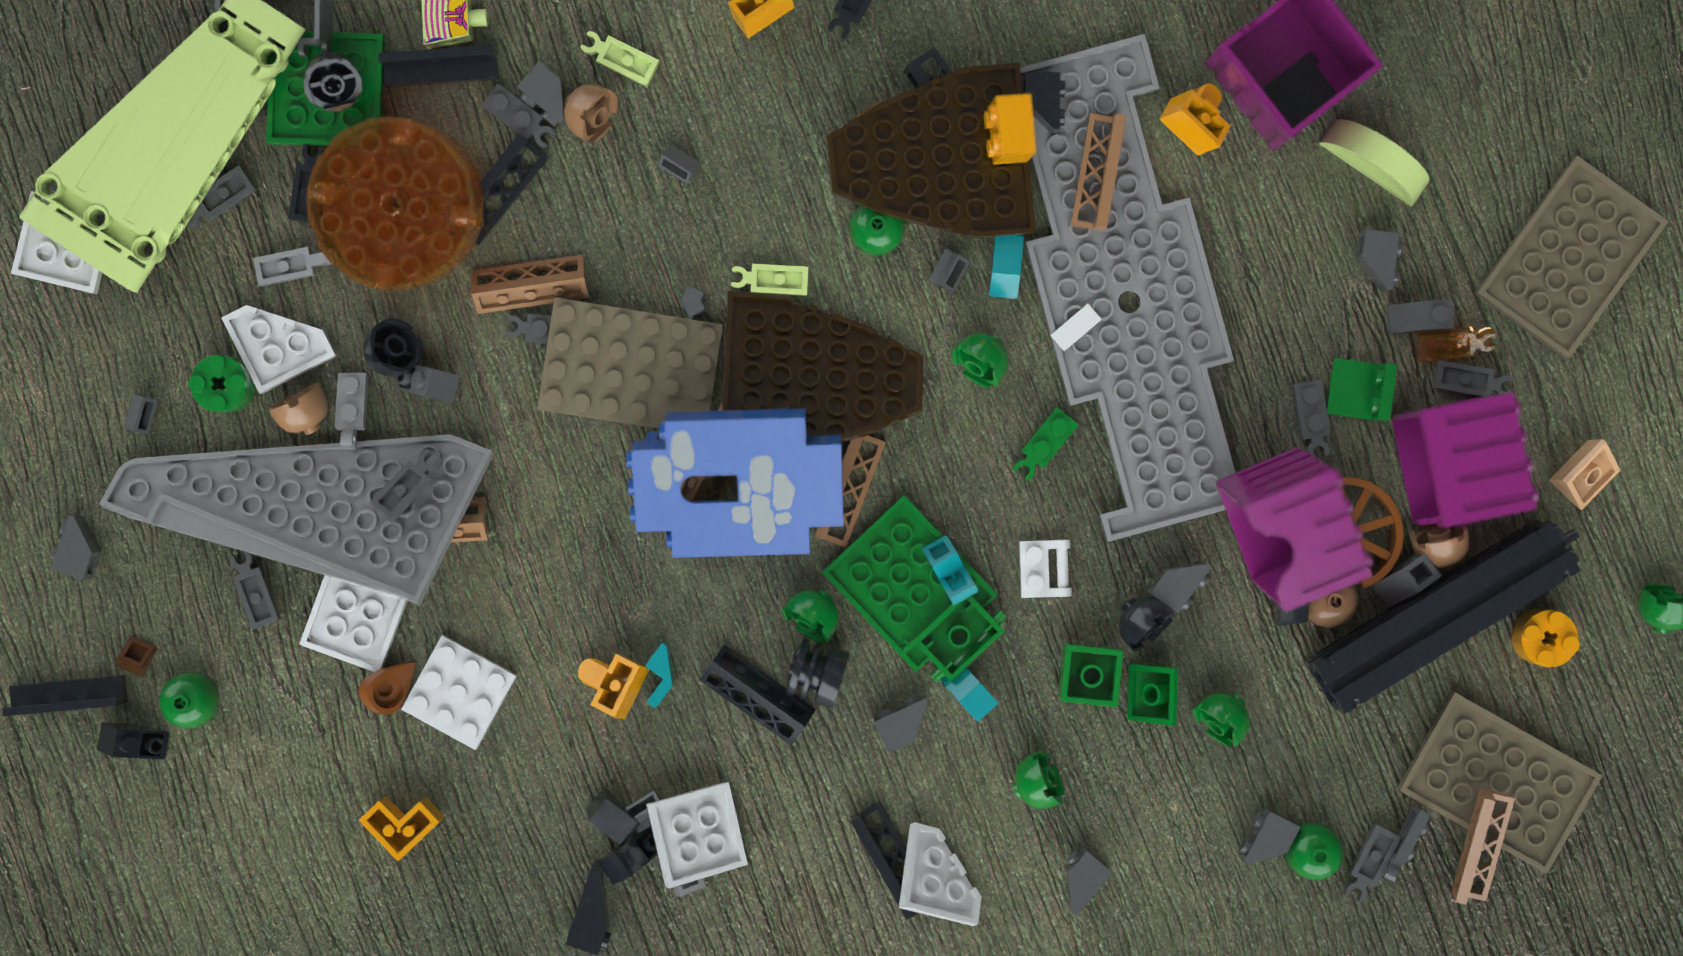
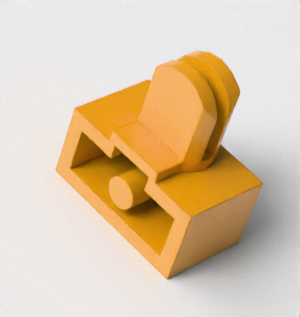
M731 0L728 2L733 19L748 39L795 8L793 0Z
M1209 83L1196 88L1195 91L1191 89L1171 98L1159 119L1197 156L1220 147L1231 127L1219 115L1221 111L1218 109V106L1222 100L1221 92L1215 85Z
M615 654L610 665L594 658L584 660L579 666L578 677L584 684L598 690L591 706L614 718L625 720L650 669L626 656Z

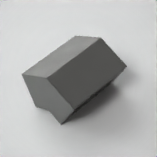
M670 144L662 153L658 166L688 184L701 167V163Z
M945 248L928 281L954 293L970 261Z
M687 286L681 303L689 317L695 319L707 312L703 305L706 294Z
M133 394L124 428L149 434L158 400ZM145 401H147V402H148V403H147V407H146L145 414H144L143 421H142V425H141V428H140V427H138V425H139V422H140V418H141V415H142V411H143V408H144Z
M655 790L626 807L641 823L636 829L638 833L651 826L647 804L662 800Z

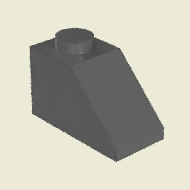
M1453 299L1387 305L1389 334L1441 331L1454 328Z
M1084 846L1080 851L1078 849L1073 851L1066 861L1068 863L1066 866L1068 904L1075 916L1079 914L1113 874L1107 865Z

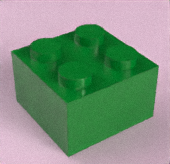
M1063 642L1057 698L1061 702L1118 708L1123 650L1114 647Z

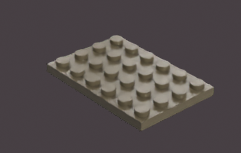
M1578 155L1574 156L1475 294L1561 357L1570 359L1669 221Z
M554 297L537 410L660 429V422L665 421L666 413L708 412L711 406L723 324Z
M1452 691L1397 790L1466 829L1470 825L1479 788L1514 795L1515 801L1501 848L1548 874L1603 775ZM1495 800L1492 815L1494 816L1503 811L1506 802ZM1494 824L1489 825L1485 837L1486 840H1490L1497 835L1498 830Z

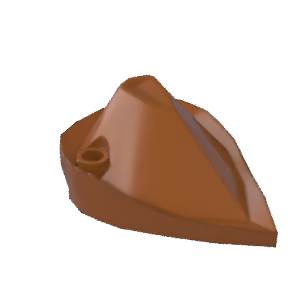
M405 662L379 669L365 677L358 690L364 705L379 715H389L396 712L406 698L416 662Z

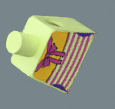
M422 0L423 44L428 50L473 41V27H484L489 24L487 9L472 10L471 0Z

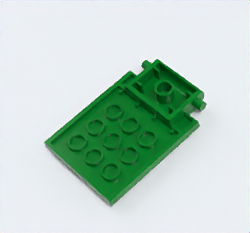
M903 495L826 567L822 573L915 672L931 660L938 667L930 674L933 680L938 683L946 676L952 682L1005 632L1000 624L1007 616L1000 609L992 617L986 612L984 608L998 594L958 552L957 554L977 587L978 592L953 605L922 550L923 547L943 536Z

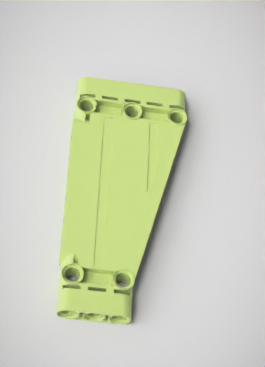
M225 0L218 12L211 14L198 29L37 179L35 183L36 190L19 215V218L120 285L138 293L154 266L165 258L168 244L174 243L181 235L276 85L275 77L286 69L288 57L306 29L262 0ZM230 10L237 15V18H233L226 12ZM224 21H228V30L224 33H219V25ZM252 25L262 31L260 35L250 29ZM276 41L279 42L280 44L286 47L285 50L283 51L282 49L274 45V43ZM272 52H276V61L268 65L267 56ZM56 181L58 185L57 191L51 194L50 185ZM101 212H104L105 222L99 226L97 217ZM151 243L153 253L147 257L144 249L147 244Z

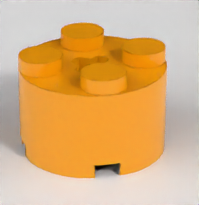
M1536 608L1524 612L1517 618L1511 635L1512 645L1516 653L1522 659L1543 667H1557L1566 663L1580 647L1578 631L1573 621L1565 614L1554 610ZM1544 633H1547L1546 642L1544 643L1542 642V640L1545 638Z

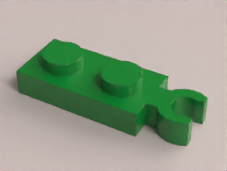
M1056 407L1021 450L1027 457L1016 462L1012 470L1016 472L1020 466H1026L1028 474L1024 479L1026 481L1030 480L1034 476L1036 464L1044 469L1079 424Z

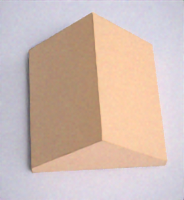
M1603 439L1587 440L1549 481L1582 511L1621 470L1606 441Z

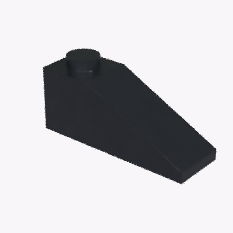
M597 859L592 864L565 944L598 956L601 948H607L612 934L607 932L610 922L603 871Z

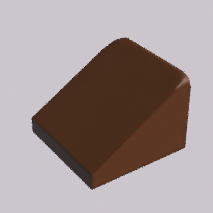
M130 636L116 658L117 665L121 669L144 677L157 647Z

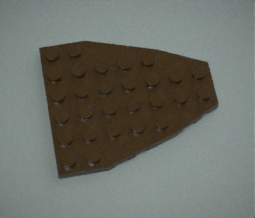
M1020 62L962 67L944 77L931 80L930 83L916 89H910L882 101L872 107L871 110L828 134L826 140L831 193L891 218L978 239L1035 234L1036 226L1029 160L1023 163L993 165L992 157L987 155V140H991L990 128L986 129L984 124V112L988 111V107L997 96L1023 95Z
M728 291L722 411L805 409L806 436L841 435V442L861 438L921 413L923 400V355L914 350L904 348L901 343L893 339L890 341L876 333L877 330L835 313L833 316L818 310V307L812 304L807 306L793 301V297L785 294Z

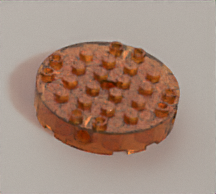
M378 117L348 127L330 141L331 144L318 157L312 169L307 189V214L310 227H313L319 242L317 244L331 264L337 266L345 273V276L357 283L389 291L413 289L433 284L451 274L461 265L477 241L483 220L484 204L478 173L467 153L452 137L435 126L422 121L397 117ZM394 197L398 200V204H400L396 211L391 207V201Z

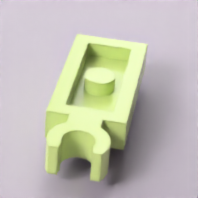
M587 32V36L594 39L595 44L592 47L581 45L580 48L584 53L588 55L599 54L596 59L598 64L646 87L649 86L660 63L658 59L609 35L604 43L595 32Z
M752 264V272H747L743 267L735 266L732 267V272L741 273L743 279L738 283L731 282V286L740 289L748 284L751 285V292L807 296L809 267Z

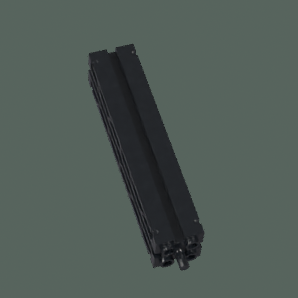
M1533 520L1524 525L1521 530L1514 531L1445 573L1419 593L1389 607L1320 649L1317 654H1312L1303 661L1313 678L1317 680L1330 706L1346 714L1355 709L1356 705L1363 704L1564 582L1567 577H1572L1580 572L1581 569L1577 564L1579 562L1577 554L1570 547L1565 549L1567 545L1579 539L1580 536L1574 528L1564 534L1561 528L1556 523L1553 524L1552 521L1541 522Z

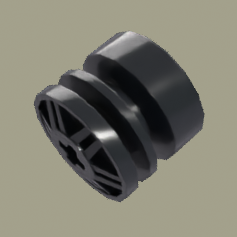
M803 638L801 645L794 653L787 675L788 689L786 695L793 696L796 685L803 686L800 699L804 700L809 690L813 689L816 690L815 704L832 709L850 652L832 646L825 658L820 656V642H817L812 654L807 652L810 639Z

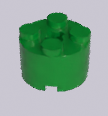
M212 355L200 361L195 366L188 381V386L195 401L201 407L213 412L231 413L240 411L251 402L255 394V384L244 362L240 359L223 355ZM222 379H225V381H224V383H223L224 386H226L225 389H220V387H221L220 381H221Z

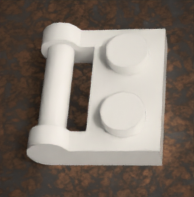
M1070 540L1019 541L1021 598L1072 596L1068 575V548H1070ZM1048 549H1056L1058 588H1049Z

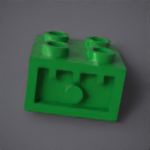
M1335 358L1332 364L1326 405L1327 414L1378 422L1390 421L1398 364H1374Z

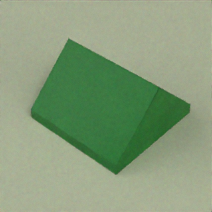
M1129 664L1127 720L1169 726L1177 725V667L1173 665Z

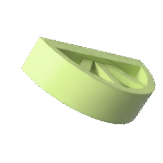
M1344 119L1334 120L1319 142L1321 146L1411 207L1429 183L1428 173L1414 157L1390 139L1356 122Z

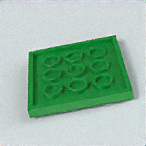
M305 31L301 38H314V31ZM332 32V52L344 54L354 61L361 74L362 81L361 94L359 93L351 107L342 111L330 112L317 104H312L304 91L303 75L306 66L313 57L322 53V46H309L308 56H300L298 46H295L288 57L286 69L275 77L276 85L267 99L266 143L269 145L303 146L306 144L323 147L381 148L384 66L379 63L378 53H385V35ZM272 53L269 54V65L273 64L277 59Z

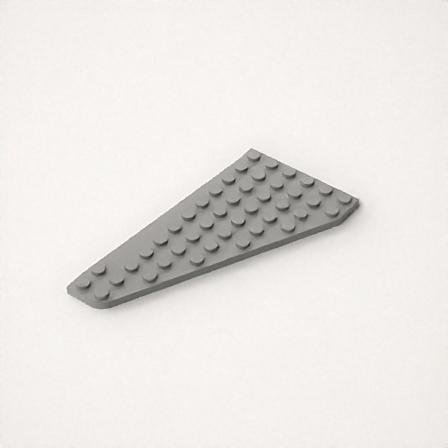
M449 434L357 441L356 449H344V445L340 443L135 458L124 463L117 470L100 505L131 519L388 593L420 606L492 459L493 452ZM428 449L432 455L427 459L426 463L432 464L438 458L442 462V466L438 471L427 475L432 482L392 523L374 508L370 501L408 461L416 465L419 462L420 453Z

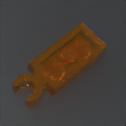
M1473 326L1417 333L1415 357L1418 363L1474 356L1475 349L1492 351L1495 349L1494 344L1491 340H1485L1496 337V333L1490 327L1476 332Z

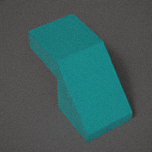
M1024 235L995 237L989 296L1017 299Z
M947 535L922 548L953 605L978 592L977 587Z
M665 641L662 642L645 665L663 679L646 701L653 708L659 705L674 685L669 644Z
M968 668L963 670L952 682L946 676L941 679V682L977 722L999 704Z

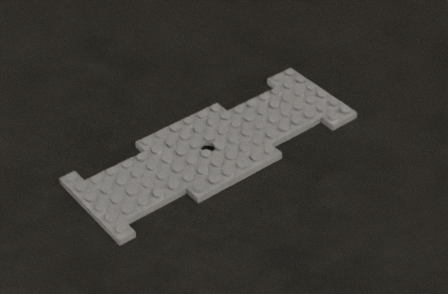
M1142 34L1021 67L1022 92L1023 79L1026 72H1060V80H1065V97L1060 98V109H1065V125L1060 126L1059 132L1051 134L1033 116L1036 153L1031 157L1052 235L1028 241L1025 245L1050 335L1087 304L1102 319L1065 351L1061 349L1052 337L1051 340L1069 406L1097 399L1124 497L1125 508L1099 514L1106 542L1223 511L1225 508L1215 483L1217 480L1235 473L1207 368L1233 362L1234 358L1190 197L1162 205L1133 97L1157 91L1160 87L1146 36ZM1090 113L1113 117L1115 114L1127 115L1108 226L1104 232L1070 226ZM1095 121L1093 132L1099 141L1109 135L1111 124ZM1093 139L1091 140L1090 148L1096 144ZM1108 140L1102 144L1105 149L1107 148ZM1097 147L1089 153L1088 160L1096 169L1104 163L1105 156ZM1088 166L1086 169V175H1088L1091 172ZM1103 168L1097 172L1100 177H1102ZM1092 175L1084 181L1083 188L1091 197L1099 191L1100 183ZM1083 194L1081 198V203L1086 201V198ZM1098 196L1093 199V202L1095 203L1096 206H1097ZM1087 203L1079 209L1078 220L1094 223L1095 211ZM1131 291L1139 297L1140 305L1135 312L1125 313L1120 309L1118 299L1123 292Z

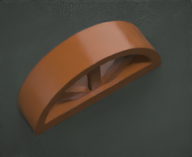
M1341 477L1343 484L1362 489L1353 507V512L1350 513L1353 523L1357 522L1370 495L1380 504L1386 515L1385 517L1358 525L1361 533L1386 525L1389 526V541L1386 550L1364 538L1359 540L1362 550L1365 549L1382 558L1380 563L1371 571V577L1356 583L1357 587L1366 588L1381 580L1395 565L1403 544L1402 519L1395 503L1381 488L1359 478ZM1342 486L1340 487V489L1343 494V497H1345L1346 493L1344 487Z

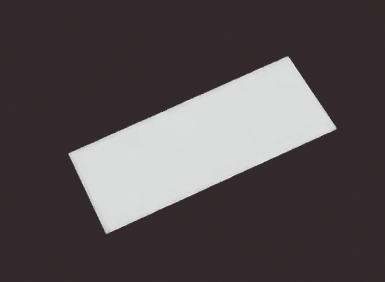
M1087 304L1050 336L1065 351L1102 319Z

